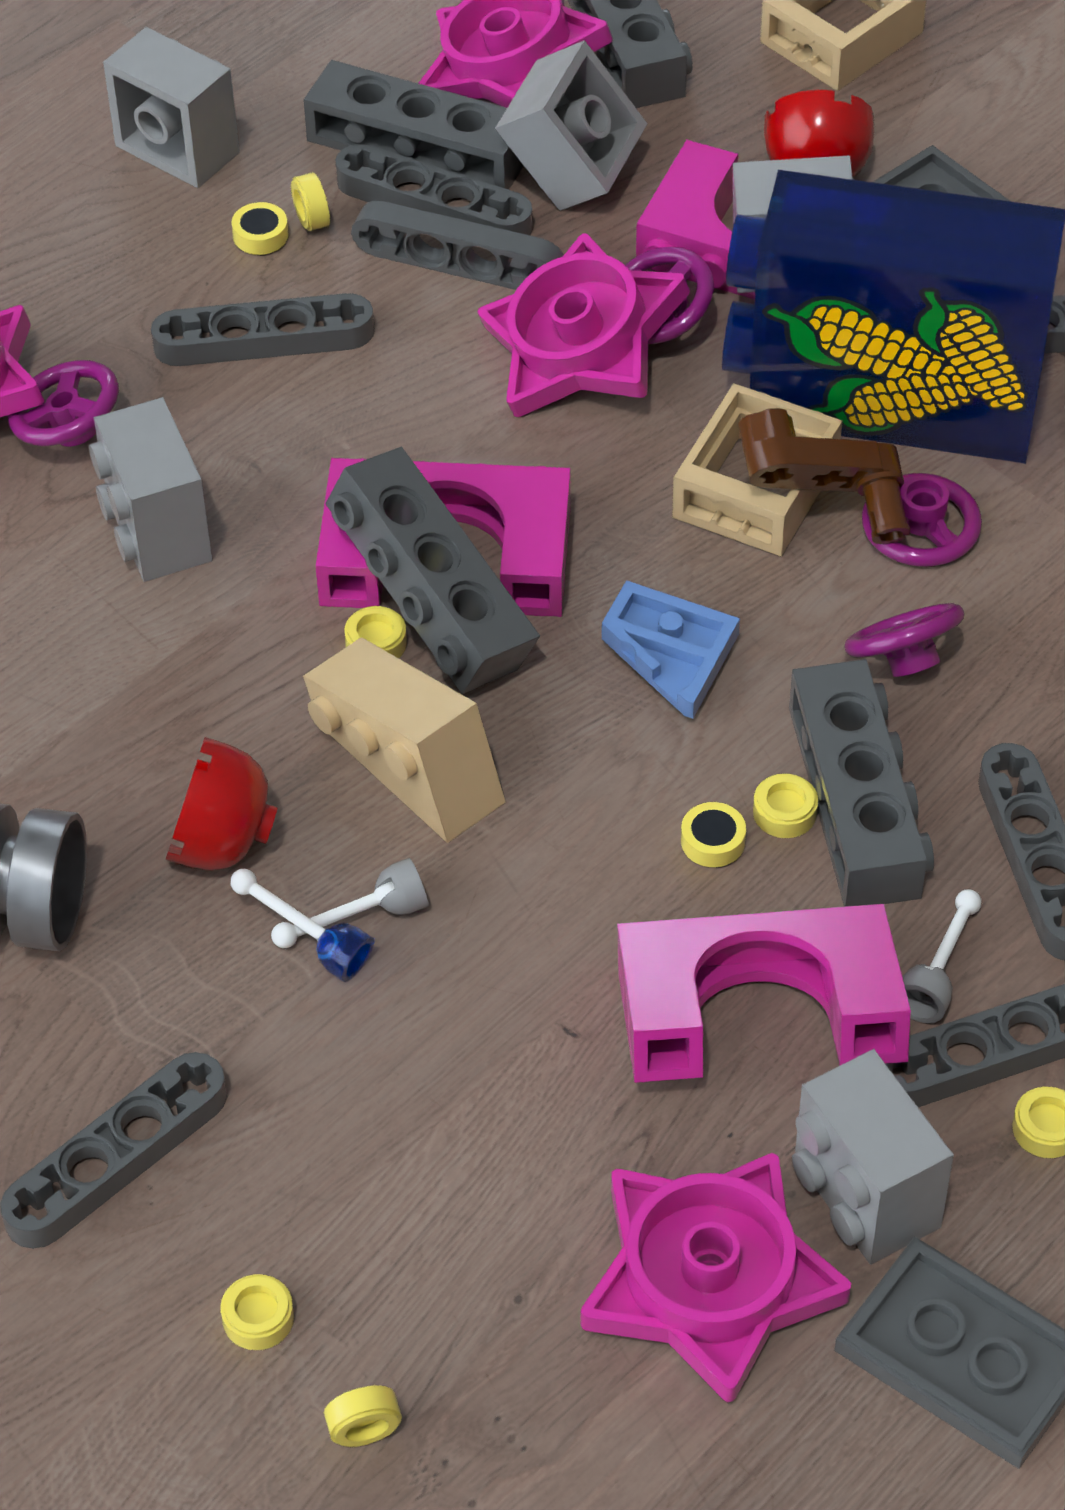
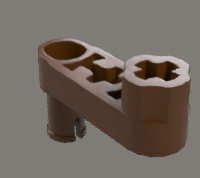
M769 408L758 413L748 414L738 423L749 480L752 485L762 488L857 492L865 497L872 529L871 536L874 543H895L905 539V535L911 534L900 488L904 484V478L897 447L893 444L865 440L796 437L792 417L787 414L786 409Z

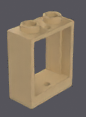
M763 0L760 42L836 91H839L923 33L926 0H860L878 12L847 33H844L814 14L833 0Z
M733 383L674 476L672 518L782 557L821 490L790 489L787 496L784 497L717 473L737 440L741 439L738 423L748 414L758 413L769 408L786 409L787 414L792 417L796 437L841 439L842 420Z

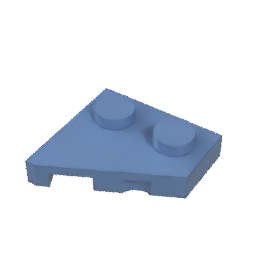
M626 580L602 621L601 639L684 716L693 719L739 635L740 618Z

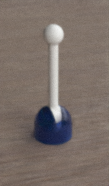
M239 869L231 876L230 884L236 893L240 895L251 894L317 939L316 952L319 962L328 972L341 981L347 982L351 980L368 960L375 940L357 926L340 923L331 928L324 929L259 885L252 871Z

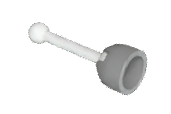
M407 858L390 865L380 873L376 880L374 893L309 919L324 927L377 905L382 906L388 912L403 915L428 907L429 903L416 867L411 858ZM281 922L273 928L271 938L273 943L279 948H289L296 943L299 936L307 933L295 924Z
M966 889L956 896L955 906L957 911L930 967L925 964L916 965L902 976L911 1009L910 1019L921 1023H935L943 1018L948 1008L953 987L943 969L969 915L977 913L981 907V898L974 890Z

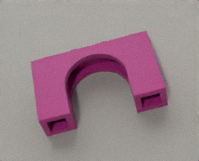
M690 140L685 141L636 224V256L662 247H679L698 254L708 264L712 272L714 288L768 304L777 303L782 308L792 311L804 301L818 296H837L859 302L891 241L895 197L853 186L856 213L852 286L829 289L780 290L768 293H737L733 231L728 229L721 221L733 202V163L738 162V154ZM664 264L650 269L657 272H669L675 264ZM693 274L687 279L689 281L696 282V278Z
M331 458L325 503L344 468L366 459ZM413 461L457 522L470 524L482 529L500 545L502 549L500 581L523 613L530 616L562 617L571 510V468ZM324 503L316 559L319 606L350 608L380 606L382 582L371 573L362 554L347 533L335 523L331 511Z
M884 904L617 924L618 975L634 1083L703 1078V1023L700 1008L717 992L748 982L781 983L800 989L816 999L829 1017L839 1065L872 1049L877 1052L885 1064L908 1062L911 1009Z

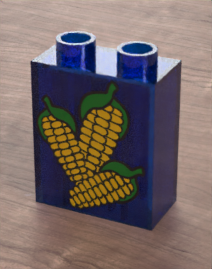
M778 169L766 218L737 214L728 253L726 284L731 287L755 290V303L733 301L731 304L723 345L722 370L750 374L749 389L763 392L772 397L842 420V437L1026 464L1065 225V209Z

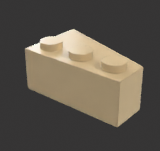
M362 637L303 675L311 699L308 703V711L317 727L322 732L330 734L447 843L506 803L476 702Z

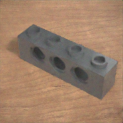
M568 0L573 10L607 22L613 40L610 44L595 51V54L635 108L686 97V74L692 72V56L685 41L679 42L674 31L672 16L668 9H661L657 0Z
M334 60L328 63L303 99L307 141L337 150H343L348 146L356 144L371 145L508 190L524 166L495 129L506 111V107Z
M401 446L345 467L325 503L331 511L335 523L347 533L364 557L371 573L380 579L400 607L404 619L415 628L433 653L440 669L449 675L461 694L517 671L539 639V633Z
M867 659L792 669L789 711L809 782L813 785L818 795L817 811L844 907L889 904L922 899L925 872L933 871L934 869L933 847L929 834L927 832L919 833L915 822L918 819L919 813L917 793L913 782H903L900 769L903 768L902 744L897 731L888 732L886 726L888 700L883 683H873Z

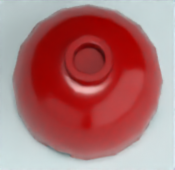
M825 89L800 91L781 97L775 101V112L770 114L767 110L764 116V137L769 159L785 160L850 156L852 178L861 172L872 153L874 142V114L872 107L862 98L851 95V104L835 101V91Z
M204 737L200 752L211 755L212 758L210 763L197 759L172 837L174 840L183 842L184 845L181 848L170 844L165 860L189 868L213 871L230 868L242 861L254 841L266 844L278 807L266 804L268 780L262 767L248 753L232 745Z

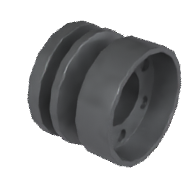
M0 804V936L7 924L11 941L19 947L61 951L67 946L74 933L81 908L87 864L86 831L84 821L78 813L35 808L27 813L19 827L17 813L13 807L8 804Z

